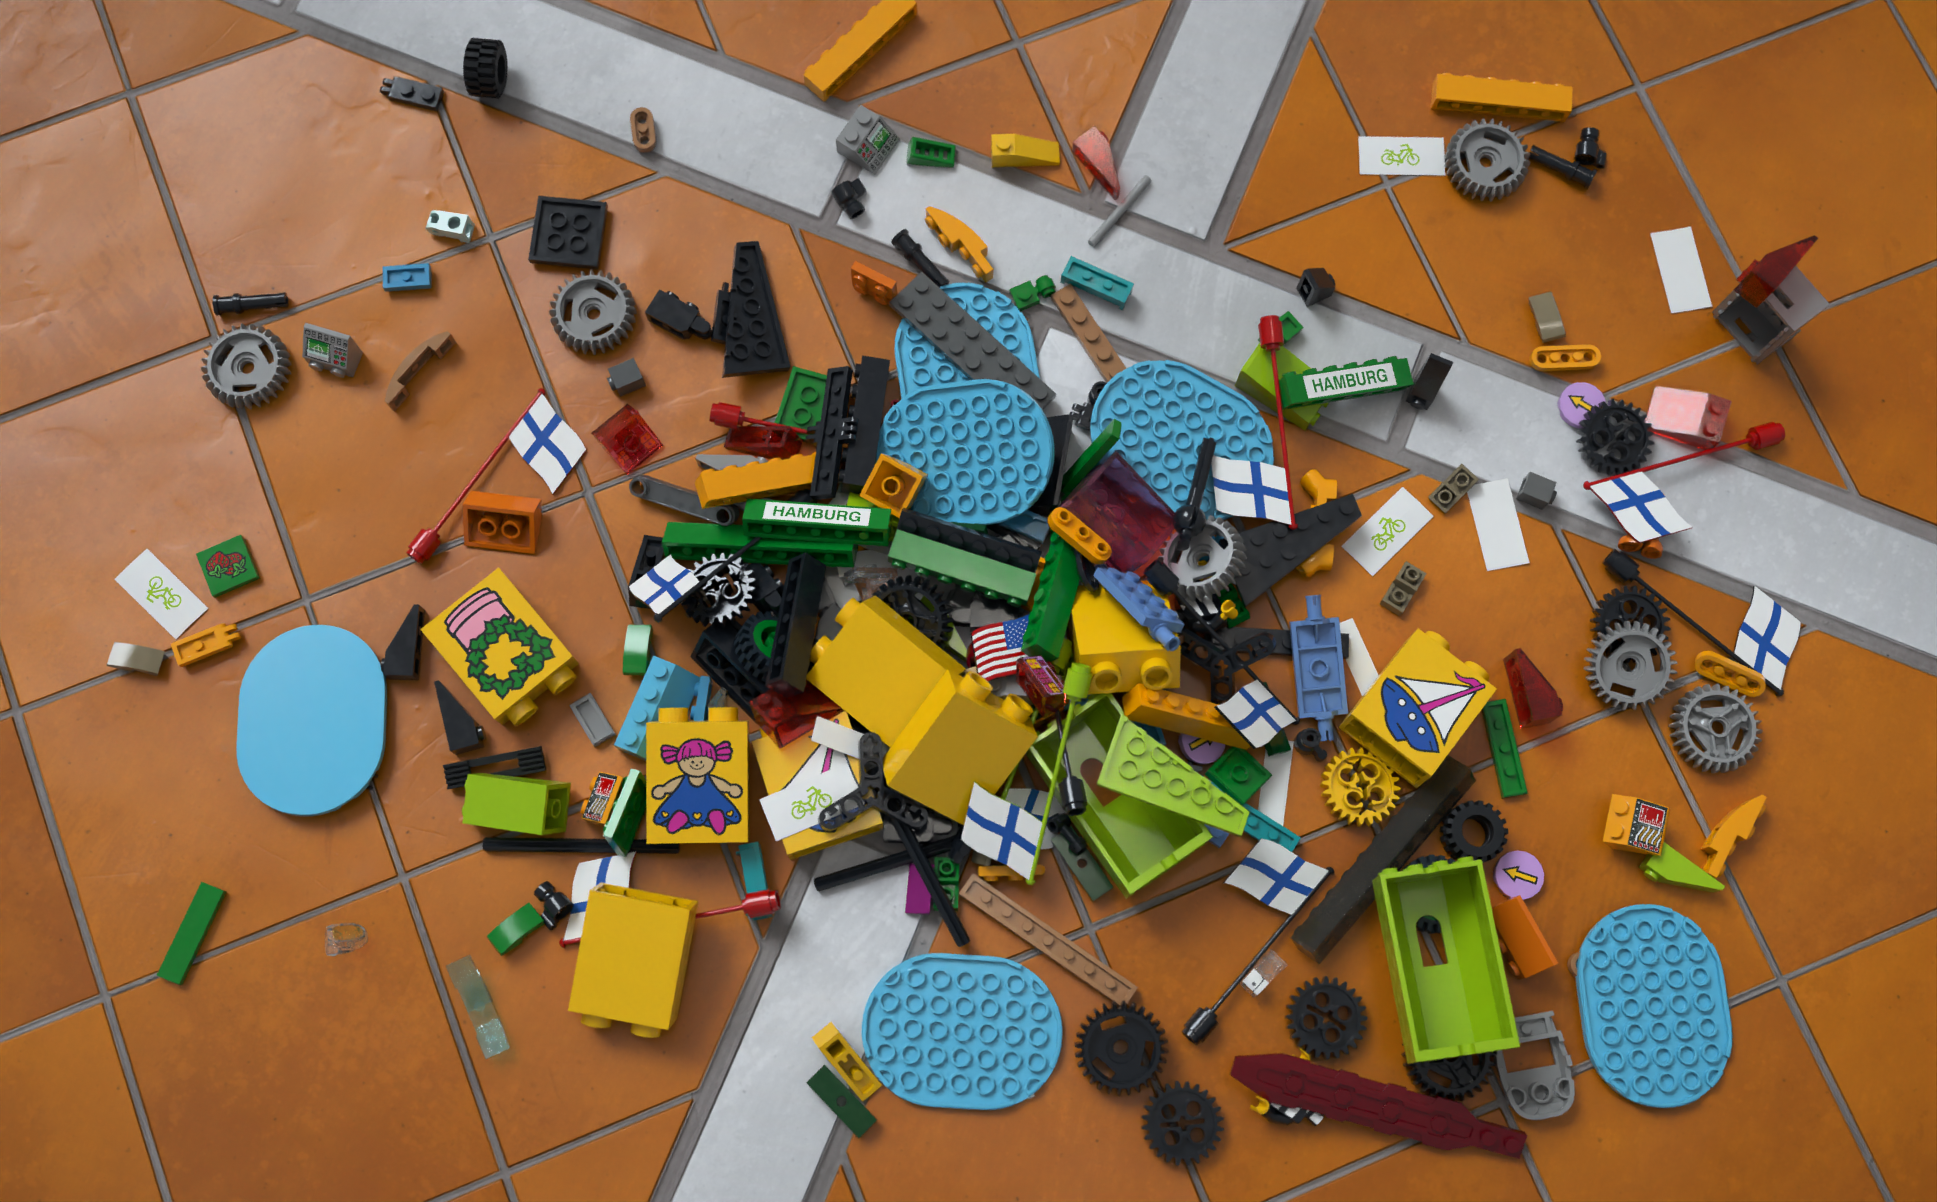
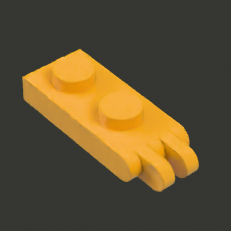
M225 623L218 624L171 643L178 666L184 667L233 647L232 642L239 640L241 636L240 633H233L231 635L229 633L238 630L237 625L231 624L226 626Z
M1007 865L978 866V876H983L984 881H998V876H1008V880H1023L1022 875ZM1037 865L1035 875L1044 874L1045 867Z

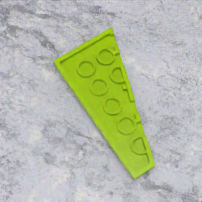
M1121 714L1096 785L1241 837L1249 811L1226 793L1216 788L1208 779L1194 771L1190 765L1164 745L1150 737L1146 731L1128 720L1129 718L1124 714Z

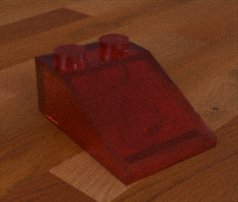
M1814 235L1770 252L1760 261L1754 259L1736 279L1739 284L1734 288V291L1757 308L1776 290L1817 241L1818 237Z
M1655 386L1647 410V418L1644 422L1652 423L1647 428L1650 432L1707 450L1716 447L1720 443L1732 401L1709 393Z
M1521 648L1515 649L1506 656L1503 661L1520 729L1549 724L1562 716L1563 702L1561 698L1557 696L1556 690Z
M806 684L803 693L789 698L771 689L749 702L756 723L779 749L813 730L817 716L830 720L843 712L839 705L813 684Z

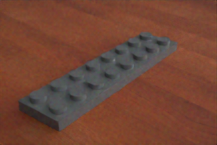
M922 271L889 302V306L970 380L990 379L1012 384L1030 395L1042 410L1056 397V393Z

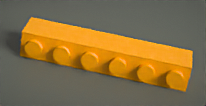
M882 0L877 6H872L861 21H856L846 35L840 36L830 50H825L814 65L811 64L806 68L803 74L805 86L825 102L917 15V2L914 0Z
M1442 73L1436 75L1432 84L1431 109L1565 122L1572 112V87L1563 84L1548 85L1541 82H1520L1515 79L1507 81L1498 80L1494 77L1476 78L1472 75L1456 76L1450 73Z
M816 452L808 456L796 454L784 460L773 458L766 463L754 461L742 467L730 465L718 471L714 469L704 470L694 482L701 507L706 509L746 502L747 498L763 499L796 493L804 489L811 490Z
M1140 683L1122 697L1124 715L1129 718L1128 720L1245 750L1251 747L1214 708L1219 704L1162 689L1152 690Z

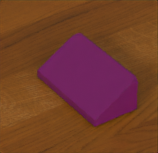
M910 863L905 913L930 915L931 895L914 863Z

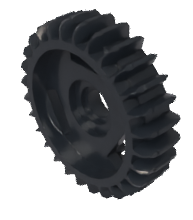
M907 575L905 582L902 576L896 577V583L893 579H890L887 582L888 586L882 584L879 587L881 592L875 591L873 593L874 596L876 595L884 603H890V607L903 617L905 614L911 615L914 619L913 626L941 649L946 647L943 641L947 642L951 638L946 632H952L954 629L948 626V623L953 622L954 618L948 617L947 614L952 612L953 608L946 609L945 605L950 600L942 601L941 597L945 592L942 591L937 594L935 592L938 587L937 584L930 588L928 587L929 579L921 584V576H917L912 581V576ZM917 593L924 595L935 608L933 612L915 596Z
M1122 1000L1121 1007H1117L1115 1001H1112V1008L1110 1009L1103 1003V1011L1101 1013L1096 1008L1093 1009L1095 1013L1094 1018L1086 1015L1089 1022L1088 1025L1080 1024L1084 1033H1076V1036L1082 1039V1042H1075L1074 1044L1076 1048L1081 1049V1051L1075 1052V1057L1083 1058V1060L1077 1063L1078 1067L1086 1066V1069L1082 1072L1083 1076L1092 1075L1089 1079L1090 1084L1099 1081L1097 1085L1098 1090H1101L1106 1085L1107 1094H1110L1112 1089L1116 1088L1118 1096L1121 1095L1122 1089H1125L1130 1096L1132 1087L1140 1093L1139 1085L1143 1083L1145 1087L1149 1088L1147 1079L1150 1078L1156 1081L1157 1078L1154 1075V1071L1163 1072L1158 1064H1166L1167 1062L1161 1056V1054L1168 1053L1167 1048L1161 1047V1045L1168 1042L1167 1038H1160L1165 1033L1164 1028L1156 1029L1160 1021L1156 1019L1151 1022L1150 1020L1154 1014L1149 1012L1145 1016L1144 1006H1141L1137 1011L1135 1002H1132L1130 1008H1127L1125 1000ZM1119 1016H1125L1126 1023L1102 1030L1100 1025L1102 1022ZM1124 1040L1128 1043V1049L1125 1053L1119 1054L1114 1051L1113 1047L1116 1041ZM1150 1041L1154 1043L1152 1057L1149 1064L1144 1066L1141 1065L1145 1042ZM1096 1057L1100 1058L1115 1072L1111 1078L1105 1076L1092 1064Z
M1479 1053V1063L1474 1066L1472 1055L1459 1056L1453 1062H1449L1446 1059H1438L1410 1064L1405 1062L1403 1066H1411L1412 1070L1407 1073V1076L1415 1075L1417 1077L1412 1083L1414 1085L1422 1083L1421 1092H1426L1430 1089L1429 1096L1435 1097L1438 1093L1440 1097L1446 1098L1447 1095L1448 1099L1455 1101L1456 1095L1459 1101H1464V1093L1469 1098L1474 1097L1472 1089L1476 1092L1482 1091L1479 1083L1483 1085L1489 1084L1484 1077L1485 1075H1494L1493 1072L1488 1070V1067L1497 1065L1495 1062L1490 1061V1057L1497 1056V1053ZM1431 1070L1450 1079L1449 1088L1433 1082L1427 1076L1428 1071Z

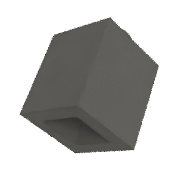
M634 358L608 368L611 377L607 378L612 391H618L620 397L646 386Z
M1529 472L1522 481L1516 499L1543 510L1548 504L1553 503L1557 491L1554 490L1557 482Z

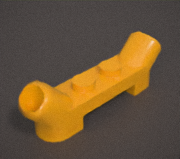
M1311 469L1301 478L1300 485L1314 499L1313 505H1310V508L1336 500V479H1325L1317 469ZM1326 544L1296 568L1298 572L1304 577H1311L1318 570L1331 571L1334 545Z

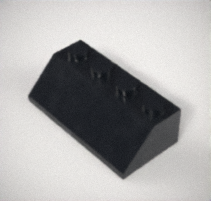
M1067 414L1047 417L1053 434L1055 455L1049 482L1039 499L1028 509L1038 515L1048 517L1055 508H1058L1074 415Z
M726 621L725 627L720 622L717 623L716 628L709 626L702 632L690 657L756 723H759L783 696L765 686L766 682L761 681L763 675L759 674L756 678L752 675L755 671L751 668L747 671L744 668L747 662H739L738 659L741 655H736L735 649L737 647L734 646L735 637L738 632L732 624Z

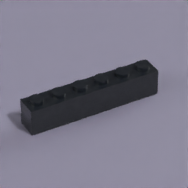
M862 355L861 364L856 363L854 377L859 379L858 385L853 384L851 398L855 399V405H850L848 418L856 417L859 419V422L856 426L858 428L857 434H853L856 436V442L849 443L848 448L843 447L841 461L846 463L845 469H840L838 483H842L841 492H852L860 495L875 466L890 360Z
M806 552L789 559L765 683V686L786 698L803 693L806 686L819 604L825 580L826 565Z

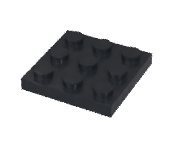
M538 196L528 257L529 262L598 270L608 210L607 202Z

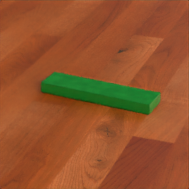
M1113 419L1063 475L1061 492L1065 494L1071 492L1120 439L1122 425L1120 421Z
M1506 699L1489 701L1482 708V714L1501 798L1526 795L1528 792Z
M201 882L157 976L178 985L183 984L225 897L226 891Z

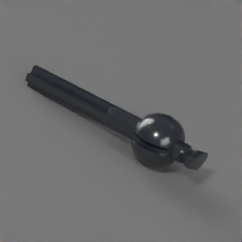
M1211 437L1209 439L1203 438L1186 505L1178 508L1173 516V527L1180 534V541H1178L1176 548L1179 551L1187 550L1191 537L1202 533L1206 525V516L1200 507L1217 443Z

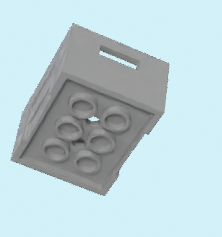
M1782 250L1749 274L1712 313L1714 314L1713 317L1722 323L1749 354L1750 360L1752 362L1755 361L1758 365L1801 331L1800 328L1818 316L1830 304ZM1740 318L1757 339L1752 342L1734 321Z

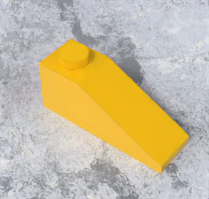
M991 134L992 168L1060 165L1059 142L1018 134Z
M832 1022L828 1023L812 1037L820 1051L862 1102L882 1086Z

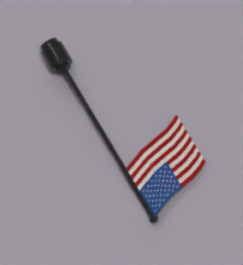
M1029 614L1015 620L989 624L971 632L977 674L988 682L1032 671L1029 668L1030 665L1026 664L1027 661L1023 660V658H1029V656L1021 651L1023 635L1029 622ZM1047 663L1050 669L1046 668L1047 672L1053 678L1051 663ZM1053 694L1052 701L1061 743L1063 727L1057 695ZM1065 745L1063 759L1067 777L1063 778L1062 782L1058 784L1062 809L1066 811V815L1077 816L1086 812L1087 798L1083 780L1071 774Z

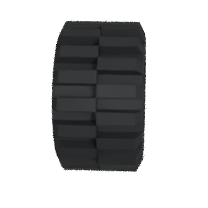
M471 38L465 49L463 61V77L466 90L470 96L500 98L506 86L508 71L507 54L504 44L501 40Z
M1472 800L1462 803L1448 812V815L1442 820L1444 825L1440 827V832L1443 833V836L1440 837V840L1446 843V846L1443 848L1446 852L1450 851L1452 853L1450 855L1452 859L1473 856L1474 860L1482 859V863L1497 857L1496 855L1502 852L1504 849L1502 846L1508 840L1504 838V835L1508 834V828L1503 827L1507 822L1505 818H1499L1501 812L1498 809L1493 811V805L1490 803L1483 805L1484 801L1478 800L1473 802ZM1465 820H1475L1483 827L1485 841L1482 846H1473L1464 839L1462 826Z

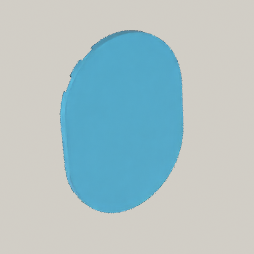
M952 283L940 287L1040 378L1031 329L1023 313L1018 310L1009 298L998 291L995 292L985 288L983 285L974 283ZM902 318L896 332L894 347L901 399L906 394L925 386L970 380Z
M1148 360L1134 364L1117 373L1100 392L1092 411L1090 421L1091 443L1094 442L1113 419L1120 421L1122 424L1120 439L1099 461L1106 474L1125 490L1173 516L1178 508L1186 505L1203 438L1209 439L1211 437L1214 439V442H1217L1214 455L1229 460L1262 462L1273 465L1274 462L1271 432L1259 414V410L1240 393L1195 368L1180 362ZM1211 465L1200 509L1203 510L1206 519L1212 515L1215 519L1220 517L1226 520L1233 516L1216 510Z
M990 379L925 386L906 394L904 398L896 405H893L888 411L880 428L875 464L881 453L906 462L928 474L910 510L947 522L978 523L982 525L996 524L1018 517L1039 499L1052 473L1055 455L1054 439L1048 419L1041 407L1030 395L1012 384Z
M309 625L295 628L279 635L264 646L254 657L245 672L240 688L236 746L238 766L242 778L250 791L259 800L273 809L295 816H317L338 810L352 799L357 798L369 786V782L380 768L386 744L387 681L386 676L381 671V663L368 644L358 636L342 628L329 625Z
M1639 904L1620 908L1609 913L1598 921L1585 937L1576 963L1577 995L1583 1037L1588 1056L1604 1082L1619 1095L1632 1102L1648 1107L1672 1108L1696 1101L1720 1080L1732 1049V1024L1724 973L1719 955L1713 943L1709 942L1695 922L1670 908L1653 904Z
M930 953L903 961L881 978L870 994L865 1006L862 1019V1041L865 1055L875 1075L890 1091L902 1099L929 1107L996 1110L1022 1102L1033 1095L1046 1082L1059 1058L1062 1045V1022L1058 1006L1048 987L1036 974L1023 965L1009 959L994 956Z

